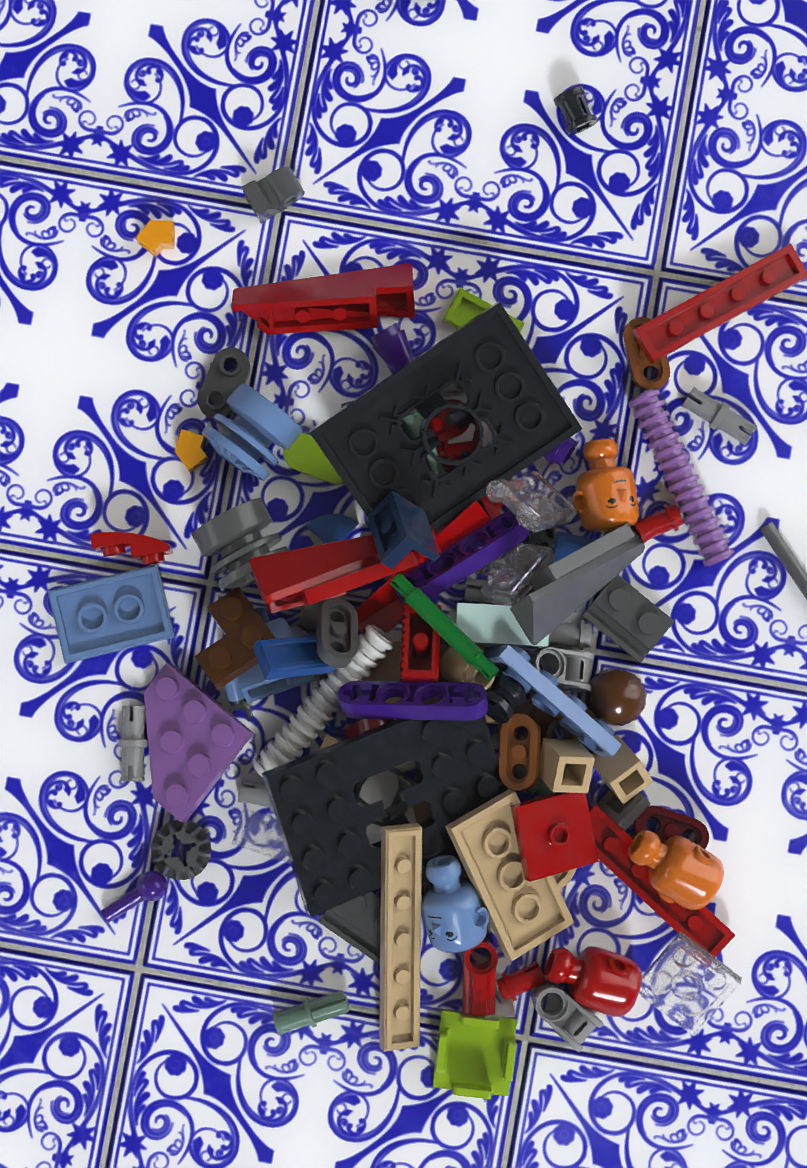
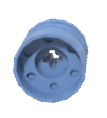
M240 382L226 400L229 408L236 414L234 419L230 420L216 413L213 419L225 429L224 432L221 434L206 425L201 433L208 439L215 452L241 472L251 474L265 481L269 472L258 463L259 459L262 458L271 465L276 466L279 461L268 449L269 446L273 443L278 447L289 450L303 430L274 403L252 387Z

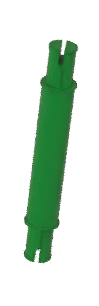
M402 573L397 574L392 579L390 585L405 598L404 602L426 621L469 666L473 665L487 681H490L500 669L484 655L485 651L481 650L420 590V587L415 588Z

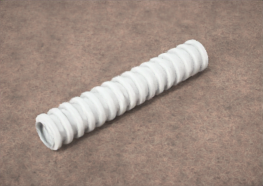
M368 624L365 627L366 633L358 635V651L352 662L346 667L336 668L333 673H327L328 678L320 680L321 686L319 688L314 687L312 690L313 696H307L304 700L306 704L299 705L297 708L298 713L290 716L291 722L282 725V732H276L274 736L275 741L270 740L267 743L268 749L260 751L261 757L254 758L252 761L253 767L261 777H263V772L293 761L295 757L302 756L303 747L308 748L311 745L310 739H316L318 737L317 731L324 730L326 727L325 721L330 722L333 719L332 713L340 711L338 700L340 687L351 681H363L362 678L364 676L369 677L371 674L370 668H376L379 665L377 660L386 657L385 651L387 649L392 650L394 647L393 641L386 633L378 627Z

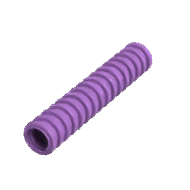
M648 390L632 398L628 405L630 408L635 409L633 416L635 419L639 418L640 420L638 424L639 429L644 428L645 434H643L645 440L649 439L650 444L648 448L649 450H654L655 455H653L655 461L659 460L660 462L658 469L665 473V476H663L664 482L669 481L670 486L668 490L669 492H674L675 497H673L674 503H679L680 507L678 510L685 515L683 519L684 524L688 523L690 526L688 533L694 535L693 543L694 545L698 544L700 547L698 554L699 556H704V566H712L731 557L735 551L733 548L729 549L727 545L730 542L729 538H724L722 535L725 530L723 527L719 528L717 524L720 521L719 517L713 516L712 511L715 509L713 505L709 506L707 503L710 498L708 495L704 496L702 492L705 489L703 484L699 485L697 482L700 477L692 471L695 468L694 464H689L687 461L690 456L682 450L685 445L683 442L679 443L677 438L680 435L678 431L674 432L672 429L675 424L673 421L669 422L667 418L670 415L668 410L664 411L662 408L665 403L657 397L660 395L659 390Z

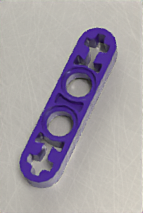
M507 511L441 551L442 553H440V557L436 561L429 559L403 576L415 588L420 587V590L431 600L519 545L527 538L529 528L520 512ZM395 589L398 598L404 606L406 604L404 602L405 598Z
M351 681L341 686L338 691L340 711L349 718L471 721L482 718L488 711L486 689L477 683ZM392 697L403 698V700L397 703L390 704L385 702ZM428 698L441 699V701L435 704L423 703Z

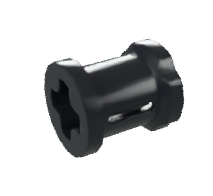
M582 86L571 88L559 94L553 100L556 107H560L568 125L566 127L568 135L581 133L598 122L596 115H591L584 99L585 91Z

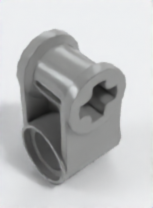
M553 647L527 652L531 658L529 663L538 671L541 670L539 667L540 658L544 661L545 671L556 678L559 682L557 688L561 691L575 693L591 692L588 677L590 662L594 660L593 653Z
M547 981L546 984L535 987L532 993V1004L539 1016L577 1052L583 1049L582 1043L596 1027L601 1028L604 1025L591 1010L580 1006L572 999L570 994L556 983ZM551 992L557 993L560 996V1002L555 1009L545 1010L541 1008L543 996Z

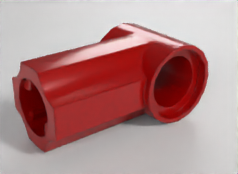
M485 937L476 947L462 952V1014L472 1016L495 1015L498 954L491 940ZM478 947H483L490 951L489 959L483 964H474L469 959L471 952Z

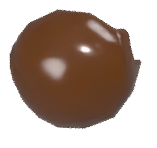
M609 668L595 674L588 683L591 685V692L586 693L585 702L594 717L606 724L624 726L636 721L645 709L647 692L644 684L641 683V679L635 674L622 669Z

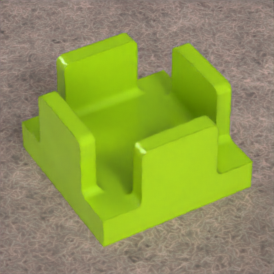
M441 1009L433 1087L450 1089L453 1095L491 1099V1094L509 1096L510 1082L513 1081L517 1046L515 1040L517 1018L499 1015L472 1016L462 1014V1011Z

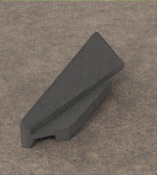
M627 523L549 565L529 580L535 591L513 605L510 610L532 645H537L644 552L645 545L633 526Z

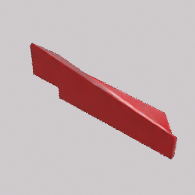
M474 501L436 536L441 551L491 521L477 501ZM417 566L394 574L356 609L358 614V631H366L365 627L369 624L378 627L384 633H389L402 621L403 604L398 598L394 587L390 585V582L397 574L402 573L405 575Z

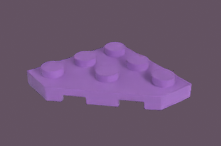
M166 662L144 691L153 799L178 821L187 822L254 732L173 664Z

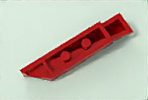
M406 263L235 288L232 295V310L236 313L242 311L256 321L257 328L267 335L378 328V315L415 317L412 264Z
M430 525L439 553H442L434 529ZM373 535L253 557L249 560V565L263 602L268 604L300 591L303 602L311 605L418 566L425 562L427 557L412 549L393 569H390L380 562Z

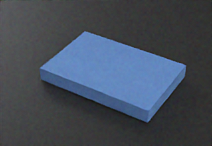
M158 564L48 591L65 664L175 638Z

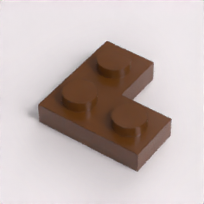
M239 587L207 607L226 636L195 655L197 662L217 690L258 664L253 651L256 641L276 639Z

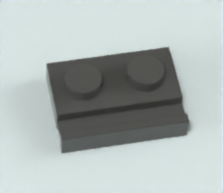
M619 575L615 576L582 615L586 621L638 663L644 660L675 622Z
M372 891L327 910L319 923L380 965L381 897Z

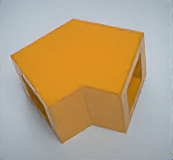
M150 220L135 239L140 246L154 257H157L163 249H175V224L173 221Z
M181 429L174 452L191 473L209 460L203 451L206 439L203 435Z

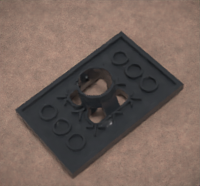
M496 302L312 428L309 433L366 516L391 491H394L423 509L429 524L435 531L467 509L474 501H478L583 428L502 304ZM457 383L465 393L467 401L464 405L457 402H447L439 392L449 385ZM446 408L456 409L455 412L450 414V417L459 430H462L470 423L475 425L472 446L468 451H463L462 455L456 458H442L435 455L431 450L441 443L431 428L425 431L430 420ZM416 409L423 418L419 426V436L415 439H410L401 428L400 421L405 415ZM481 421L485 423L492 435L491 441L482 448L481 445L484 440L481 438H484V428ZM430 455L436 461L446 465H453L454 467L441 476H434L426 465V457Z
M485 715L482 718L471 721L395 719L262 773L305 911L310 917L381 888V840L373 844L369 843L366 829L370 824H376L380 831L383 826L411 824L404 815L408 808L427 801L430 817L426 822L419 824L422 826L423 870L426 869L428 861L434 857L458 855L445 827L446 825L506 791L499 776V765ZM415 760L418 775L415 780H411L395 766ZM389 770L398 778V792L388 808H384L382 800L369 805L359 797L362 785L368 777Z

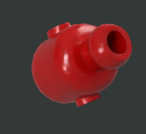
M596 946L586 947L578 957L573 956L571 951L566 948H554L545 966V976L547 979L558 984L569 983L570 995L580 1006L612 1017H622L631 1011L641 988L642 972L634 960Z

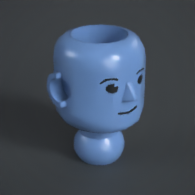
M441 855L432 858L426 865L425 874L433 885L425 891L421 898V911L429 941L437 950L446 953H459L470 950L479 945L486 937L489 913L482 906L480 896L471 884V881L459 879L461 864L458 859L452 855Z

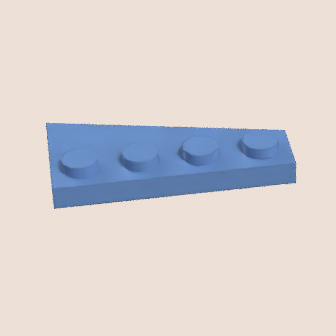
M508 644L484 648V655L504 672L503 675L516 681L523 688L524 692L527 693L529 691L533 695L531 700L534 706L552 717H556L557 714L562 717V720L559 722L560 726L598 756L613 757L622 744L613 737L615 734L614 730L602 720L596 719L595 721L585 712L587 707L581 700L571 694L566 696L558 689L559 682L550 673L542 669L538 671L529 663L530 656L523 649L514 644L512 646Z

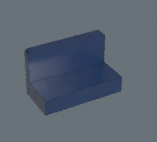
M391 491L367 515L380 562L390 569H393L412 549L432 561H436L440 557L425 511L394 491Z

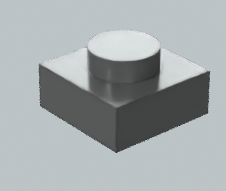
M610 789L596 805L626 831L651 803L639 792L625 804H622Z

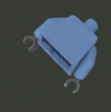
M255 608L276 639L310 635L299 626L289 627L285 618H277L270 621L265 608ZM258 663L224 686L227 700L232 702L233 705L229 712L235 716V709H244L247 714V721L249 722L253 715V710L248 703L315 681V676L306 675L265 680ZM327 673L318 674V676H319L318 679H317V687H318V688L321 686V685H320V680H321L322 678H328Z

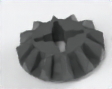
M174 820L166 823L156 832L150 846L152 862L162 875L174 880H187L197 876L205 869L211 857V842L207 833L197 823L189 820L187 822ZM174 834H176L177 839H180L182 844H192L194 842L196 844L186 853L187 866H185L184 861H181L179 856L166 857V854L175 848Z

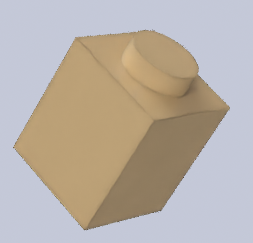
M617 734L614 738L622 744L613 757L598 756L593 752L592 755L595 757L593 767L622 804H625L653 783V780L640 759Z
M543 738L540 751L539 777L552 792L588 793L595 757L579 740Z

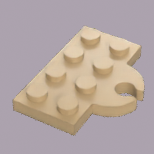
M508 789L445 827L471 884L480 896L482 906L489 913V923L505 957L513 961L574 924L560 890L571 881L577 868L531 882L524 879L510 806L520 803L516 792Z

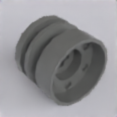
M261 498L252 499L223 512L201 525L191 534L203 557L219 553L222 555L223 558L210 569L212 575L230 571L229 574L217 582L222 592L255 583L249 565L251 558L289 551L286 546L273 551L269 550L282 540L280 533L262 537L260 532L273 520Z

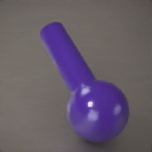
M157 871L144 873L139 878L136 888L101 910L103 917L107 922H111L144 900L157 901L161 899L168 887L166 878Z

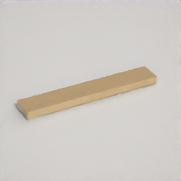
M418 823L381 827L379 1047L384 1052L420 1047L422 826Z

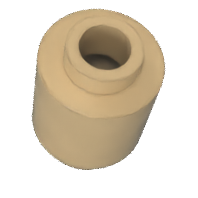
M449 647L444 652L440 660V674L450 682L477 683L487 690L495 679L494 676L490 681H487L473 665L469 666L452 647Z

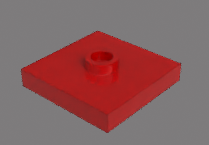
M557 792L510 805L525 880L531 882L599 862L586 793Z

